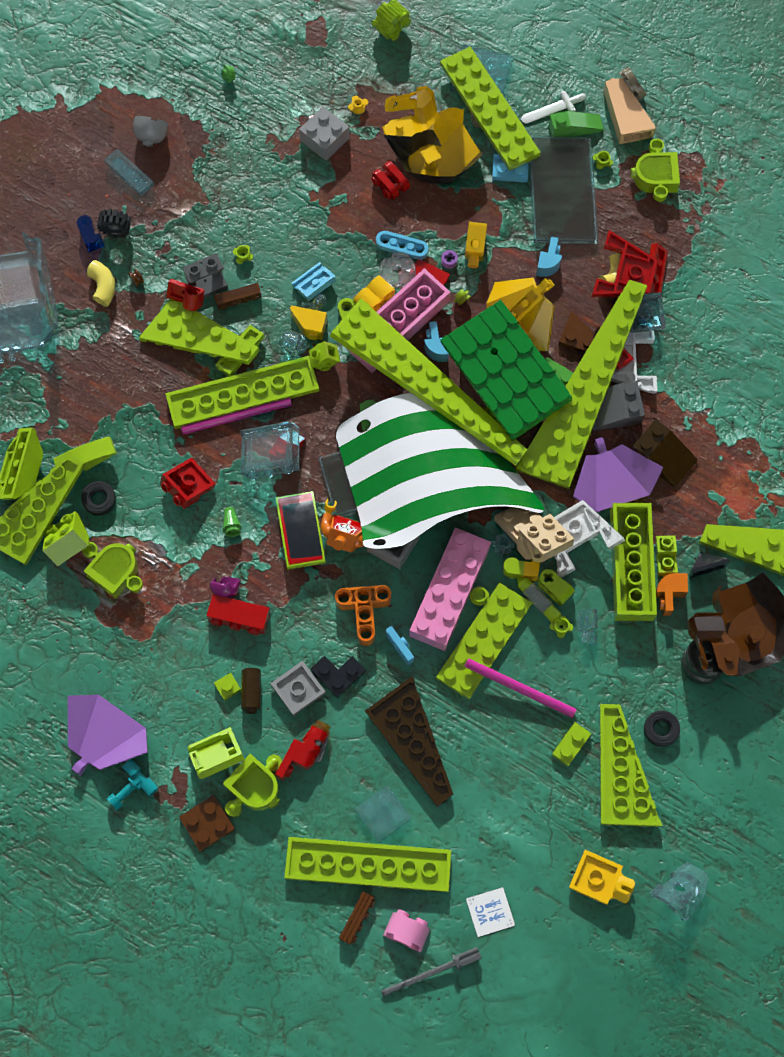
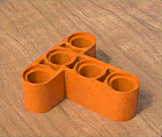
M385 585L339 589L335 594L336 606L341 610H356L358 642L363 646L372 645L375 641L373 608L387 607L391 603L390 588ZM385 593L388 597L381 600L378 598V595ZM364 594L369 598L366 601H361L358 597ZM347 596L349 600L343 603L339 601V598ZM367 613L370 617L367 620H362L360 615ZM363 632H369L371 633V637L368 639H364L361 637V634Z

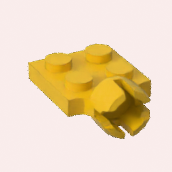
M584 850L569 889L605 905H608L611 899L627 903L634 890L635 881L623 876L621 873L622 865Z

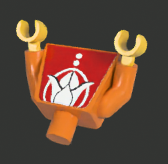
M327 499L324 506L326 513L323 514L320 526L321 532L327 538L326 544L332 546L335 550L353 552L357 548L364 547L361 523L336 514L332 515L331 513L335 511L337 502L335 501L334 506H329Z

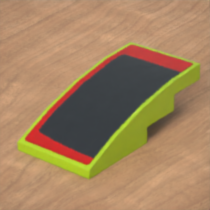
M313 491L276 497L287 569L326 563Z

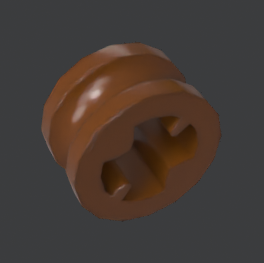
M137 269L134 270V273H128L136 287H139L140 283H145Z

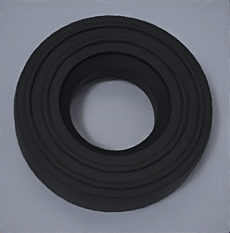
M96 481L84 488L81 502L87 512L92 515L101 516L109 513L114 508L116 494L109 484ZM97 492L104 493L106 495L105 502L101 505L93 504L91 501L93 494Z
M664 710L655 711L647 717L644 723V734L653 745L659 747L669 746L679 737L680 724L672 713ZM659 721H664L669 725V733L665 736L658 735L654 730L655 724Z

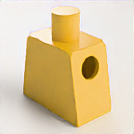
M469 222L465 259H468L467 266L469 268H478L479 261H483L487 224Z

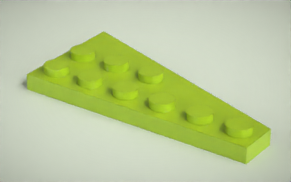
M600 704V825L662 827L644 771L629 734L621 705Z

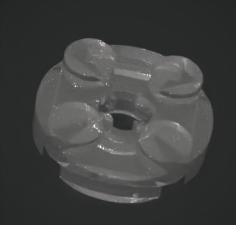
M405 253L391 254L392 257L385 258L382 261L379 273L393 288L404 287L415 277L416 266L411 257ZM400 267L401 271L399 273L393 272Z

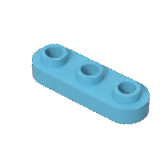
M381 231L376 236V245L381 250L417 260H422L428 255V245L422 240L389 231Z

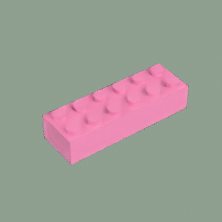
M424 268L383 305L377 313L406 340H409L450 302V291ZM347 349L371 373L376 370L375 367Z
M458 528L454 529L410 628L409 637L446 651L470 596V592L490 550V541Z

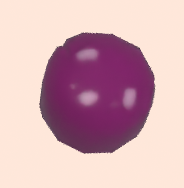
M224 576L217 582L216 578H214L210 582V590L215 595L232 598L238 594L241 580Z

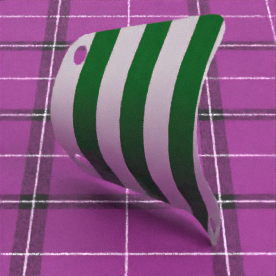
M412 393L380 401L343 422L337 430L336 439L360 517L363 545L365 547L383 549L403 546L435 524L454 515L475 509L508 506L536 513L544 511L541 501L507 459ZM369 420L371 422L370 428L366 432L359 433L357 431L359 422ZM377 539H384L386 544L377 546L373 542Z

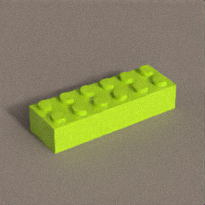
M613 503L610 509V524L625 539L624 542L612 548L614 621H654L657 615L651 503Z

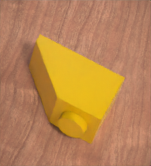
M291 305V317L303 335L311 340H323L327 324V312Z

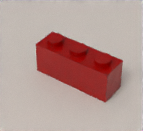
M213 594L206 617L210 624L221 627V625H226L232 630L240 631V629L247 630L249 634L258 636L259 633L265 635L271 612L269 607Z

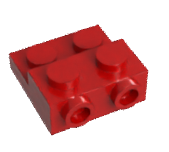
M192 457L162 474L160 481L161 489L165 493L169 492L173 496L174 504L176 506L181 505L183 509L199 501L200 496L212 490L216 484Z

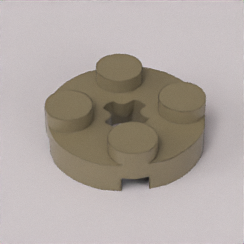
M629 67L619 72L638 101L647 96Z

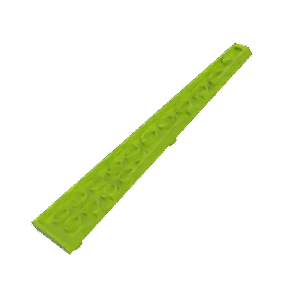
M632 280L628 281L565 386L572 396V401L545 419L516 467V471L570 489L643 300L647 285Z
M360 299L331 332V338L514 465L518 464L527 451L516 439L512 441L498 422L363 299Z

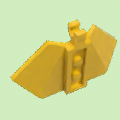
M534 278L495 282L486 308L494 305V303L501 299L538 351L549 350L555 305L543 294L554 286L551 279H544L538 286Z

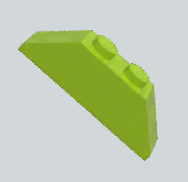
M34 428L19 429L17 436L12 440L6 451L0 472L1 500L17 499L26 492H29L36 484L43 451Z

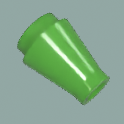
M228 507L224 509L223 532L228 537H235L240 534L242 527L235 508Z

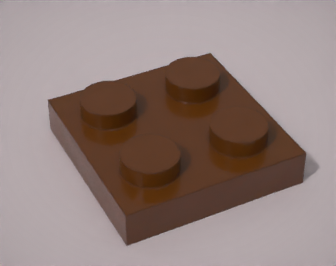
M214 795L179 816L200 852L235 830Z

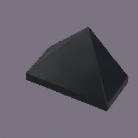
M700 552L689 573V577L694 578L724 569L730 561L728 558Z

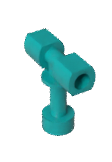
M129 759L122 768L130 775L128 778L130 783L116 796L112 793L107 800L118 810L123 806L121 801L135 788L138 791L142 788L150 797L159 788L149 777L146 778L140 772L141 768L132 759Z

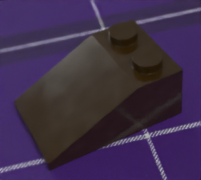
M657 419L654 420L631 449L662 466L663 469L659 477L674 488L698 461L679 438Z

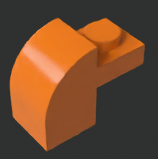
M687 573L668 574L660 580L656 588V597H662L659 599V609L662 610L663 616H671L674 611L673 597H686L688 593Z

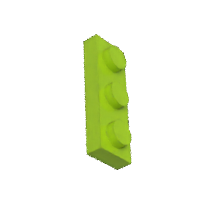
M249 325L240 337L258 346L265 338V335ZM221 357L215 366L230 377L243 363L229 361L227 358Z

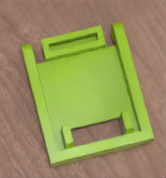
M231 727L187 747L199 779H204L245 760ZM233 742L234 747L227 749L225 745Z

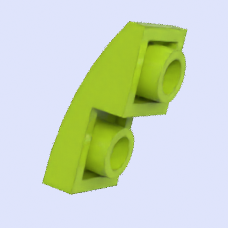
M656 536L658 577L678 573L675 536Z

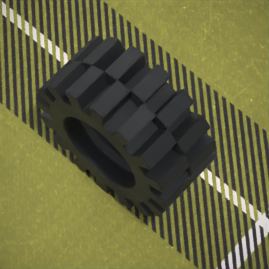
M112 209L100 211L97 222L99 232H102L104 235L108 234L109 237L114 236V238H117V236L123 238V236L129 235L131 217L127 213L123 214V211L117 212L116 209L114 211Z

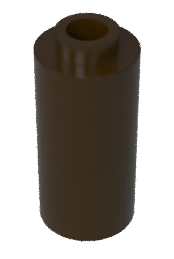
M245 668L241 670V710H244L246 714H256L258 710H261V669Z

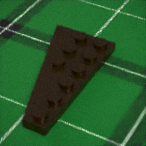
M411 676L366 709L365 713L435 806L439 807L453 796V792L413 676Z

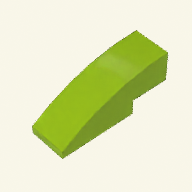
M105 437L69 450L53 460L56 466L68 455L84 464L83 470L87 471L114 456L117 452L111 437Z

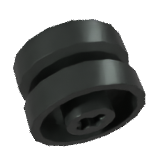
M693 640L682 655V670L686 677L695 683L711 684L717 681L723 673V670L718 667L713 645L710 641H701L709 664L707 670H703L698 659L700 653Z

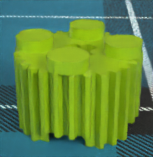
M391 0L389 3L386 4L384 2L379 6L376 11L377 17H375V20H372L371 24L386 39L394 41L399 37V32L403 28L408 27L412 20L409 18V11L397 0Z

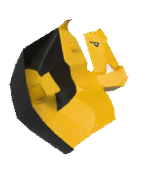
M417 87L415 92L400 96L393 95L386 98V112L409 109L415 111L414 116L409 115L390 120L383 127L385 139L405 171L419 181L433 184H450L462 176L484 153L479 151L463 125L464 109L448 108L437 112L434 91L429 87Z

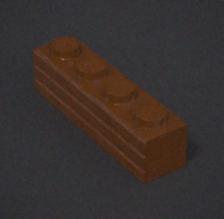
M258 283L214 295L218 310L226 309L229 306H237L240 303H247L250 300H258L262 297Z
M362 892L339 940L349 945L355 943L357 939L356 934L363 927V920H366L369 916V908H373L375 904L373 896Z

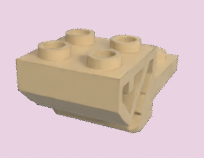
M511 507L495 515L494 521L517 544V551L527 560L533 559L534 562H543L573 546L574 538L551 514L542 518L536 512Z

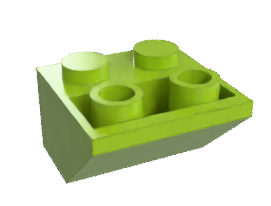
M76 511L70 515L66 514L60 522L48 527L45 531L42 551L59 566L88 546L89 535Z

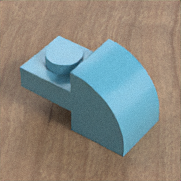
M551 237L548 253L541 251L536 276L547 277L559 269L562 255H559L560 246L557 245L558 238Z
M437 321L429 322V329H426L427 339L424 340V350L432 360L448 362L449 354L441 344L440 339L442 338H439Z

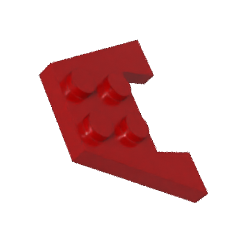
M608 230L604 249L621 253L615 280L612 283L596 278L591 297L620 296L629 280L647 285L644 296H649L658 260L611 230Z

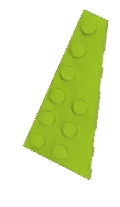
M173 299L167 302L139 337L142 342H154L160 346L168 345L174 349L197 354L205 353L211 357H223L229 361L248 365L260 351L256 345L203 314L184 309L182 302Z
M67 455L50 470L46 477L39 480L29 492L23 494L0 517V550L27 565L45 535V531L51 525L84 469V464Z
M706 524L699 544L784 576V530Z

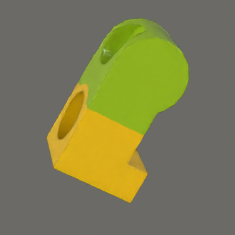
M511 557L505 560L503 573L508 578L527 577L530 581H537L540 562H534L533 559L531 562L519 561Z

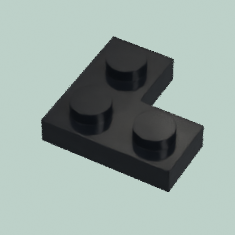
M325 656L310 668L311 672L336 698L341 696L366 672L353 656L339 669Z

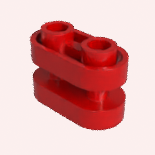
M391 161L383 165V172L377 169L372 173V183L376 187H380L387 199H396L399 196V189L402 192L410 189V183Z

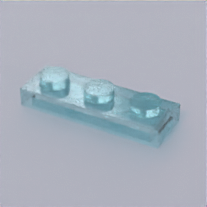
M116 149L104 159L105 163L140 196L154 186L153 181L120 150Z

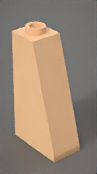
M613 78L605 81L603 92L619 144L653 138L656 127L623 78Z

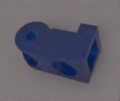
M87 215L80 216L77 219V226L88 253L105 247L101 234L94 233L95 227L91 217Z

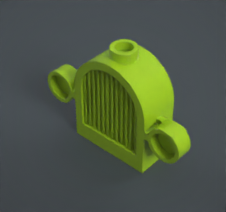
M653 139L649 145L651 153L644 154L638 159L636 167L630 169V178L634 179L636 186L640 190L653 193V198L656 201L662 202L667 198L668 193H677L680 185L677 152H662L664 142L661 139Z
M88 542V546L82 550L86 558L93 559L83 571L86 577L115 599L118 598L126 587L133 593H137L143 588L141 578L136 576L138 562L134 554L137 550L132 545L114 543L104 547L99 552L95 543Z
M249 754L223 783L224 787L236 797L235 800L227 802L225 806V811L230 817H237L241 814L242 804L249 809L257 811L265 810L269 807L274 809L280 802V799L277 798L279 786L272 772H277L282 762L280 756L270 755L266 760V766H264L253 755Z

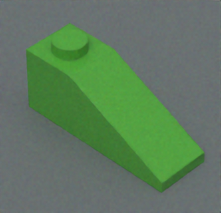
M572 111L550 114L548 127L552 141L604 131L600 114Z

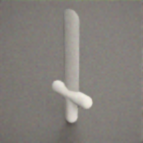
M562 91L560 93L561 101L527 113L521 117L523 123H530L566 108L568 111L576 112L573 104L585 100L586 96L585 94H579L569 98L566 91Z

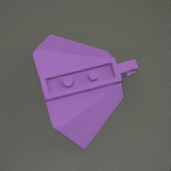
M603 437L595 439L594 446L598 454L586 455L573 497L579 502L585 501L595 512L610 509L613 503H631L632 501L650 496L663 467L624 445L606 451Z
M100 695L68 696V747L81 757L72 767V770L81 776L89 764L102 770L148 753L146 728Z

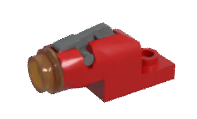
M317 720L303 737V742L294 738L275 774L276 777L282 781L286 777L289 778L294 770L293 764L308 770L314 763L321 762L329 740L328 736L331 727Z

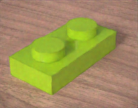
M574 722L552 753V756L568 767L591 733Z

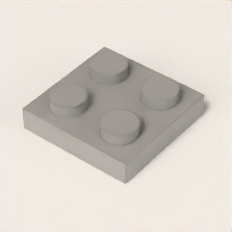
M303 661L270 683L293 716L326 694Z

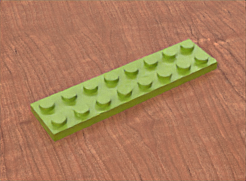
M471 46L440 60V66L509 171L540 156V150Z
M310 356L165 394L174 428L179 429L183 425L258 405L319 391V386L314 369L311 366Z
M288 837L284 878L449 892L451 850Z

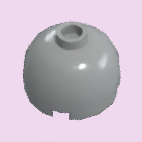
M135 116L133 120V133L138 140L142 141V145L153 147V144H158L165 139L168 131L167 122L157 119V121L151 120V117Z

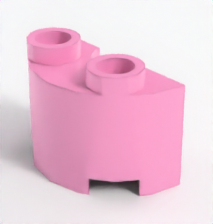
M398 909L397 913H392L383 936L421 953L431 930L427 927L428 922L417 918L416 921L408 918L410 914Z

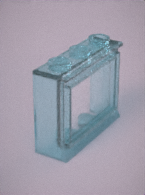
M288 421L240 430L242 443L241 471L239 473L247 477V479L256 480L262 476L273 477L275 474H290L292 471L299 470V427L293 422Z

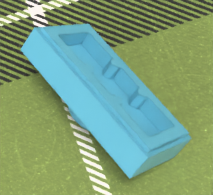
M392 626L387 628L386 637L406 665L409 666L414 662V656L408 649L409 644L404 637L400 638Z

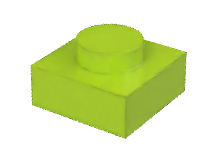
M231 673L214 682L224 701L241 691Z

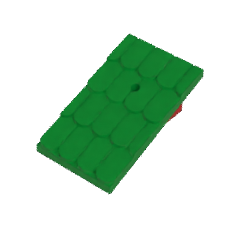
M501 299L464 323V325L449 333V335L440 339L442 346L512 441L572 401V396L568 389L554 373L552 367L534 346L532 340L521 328L516 318Z

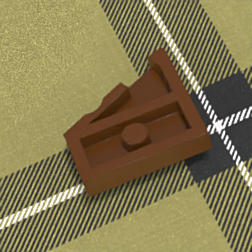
M570 312L558 345L585 354L596 334L574 312Z

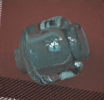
M289 330L281 335L279 339L281 351L285 354L300 356L307 349L308 342L302 333Z

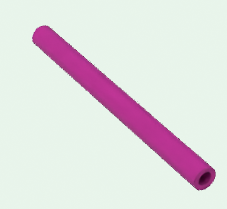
M289 397L183 425L181 428L184 435L289 407L292 404Z
M470 658L465 663L464 667L571 718L576 712L575 708Z

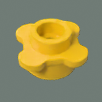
M353 96L348 109L355 114H363L365 106L368 105V100Z

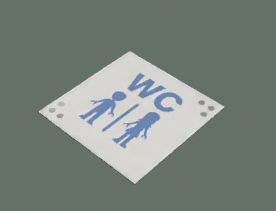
M503 887L466 899L478 937L515 926Z

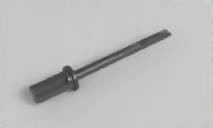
M475 947L456 956L453 954L454 960L383 989L381 993L383 996H386L454 966H457V969L460 970V967L481 959L478 948Z

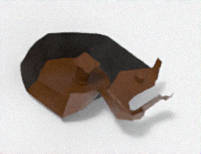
M763 572L746 583L720 591V585L713 593L712 599L713 607L717 613L697 612L687 621L688 633L696 643L700 653L698 659L703 670H707L709 664L701 644L702 640L710 641L713 645L718 667L725 674L737 675V677L780 662L784 656V595Z

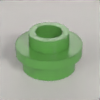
M225 65L221 71L222 78L227 83H231L236 78L233 66Z

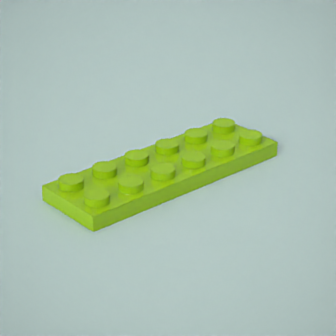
M499 582L436 676V679L469 700L485 676L464 667L467 659L470 658L491 668L532 606V602Z

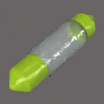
M517 577L518 588L525 597L551 623H555L556 619L561 617V612L553 605L552 601L529 578Z

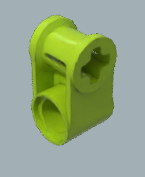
M547 569L540 574L538 586L558 605L562 606L575 592L574 588L553 570ZM550 578V581L544 582V579Z

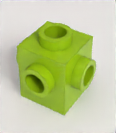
M324 341L309 350L311 366L313 368L327 371L340 362L338 347L335 344Z

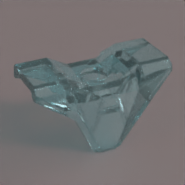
M686 862L671 872V879L662 885L657 884L650 892L652 898L656 897L666 903L670 909L679 911L681 920L687 921L705 896L709 875L691 863ZM676 886H682V887H684L686 890L683 891V892H680V891L675 890V887H676Z

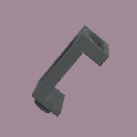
M217 253L183 267L186 283L204 289V299L228 289L222 274L224 267Z

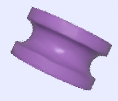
M447 250L442 254L441 263L445 268L452 269L457 265L458 256L454 251ZM448 257H452L451 262H447Z

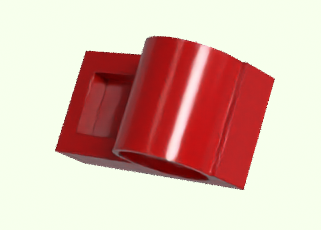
M174 279L168 281L167 298L182 302L183 308L188 311H196L203 306L204 289Z

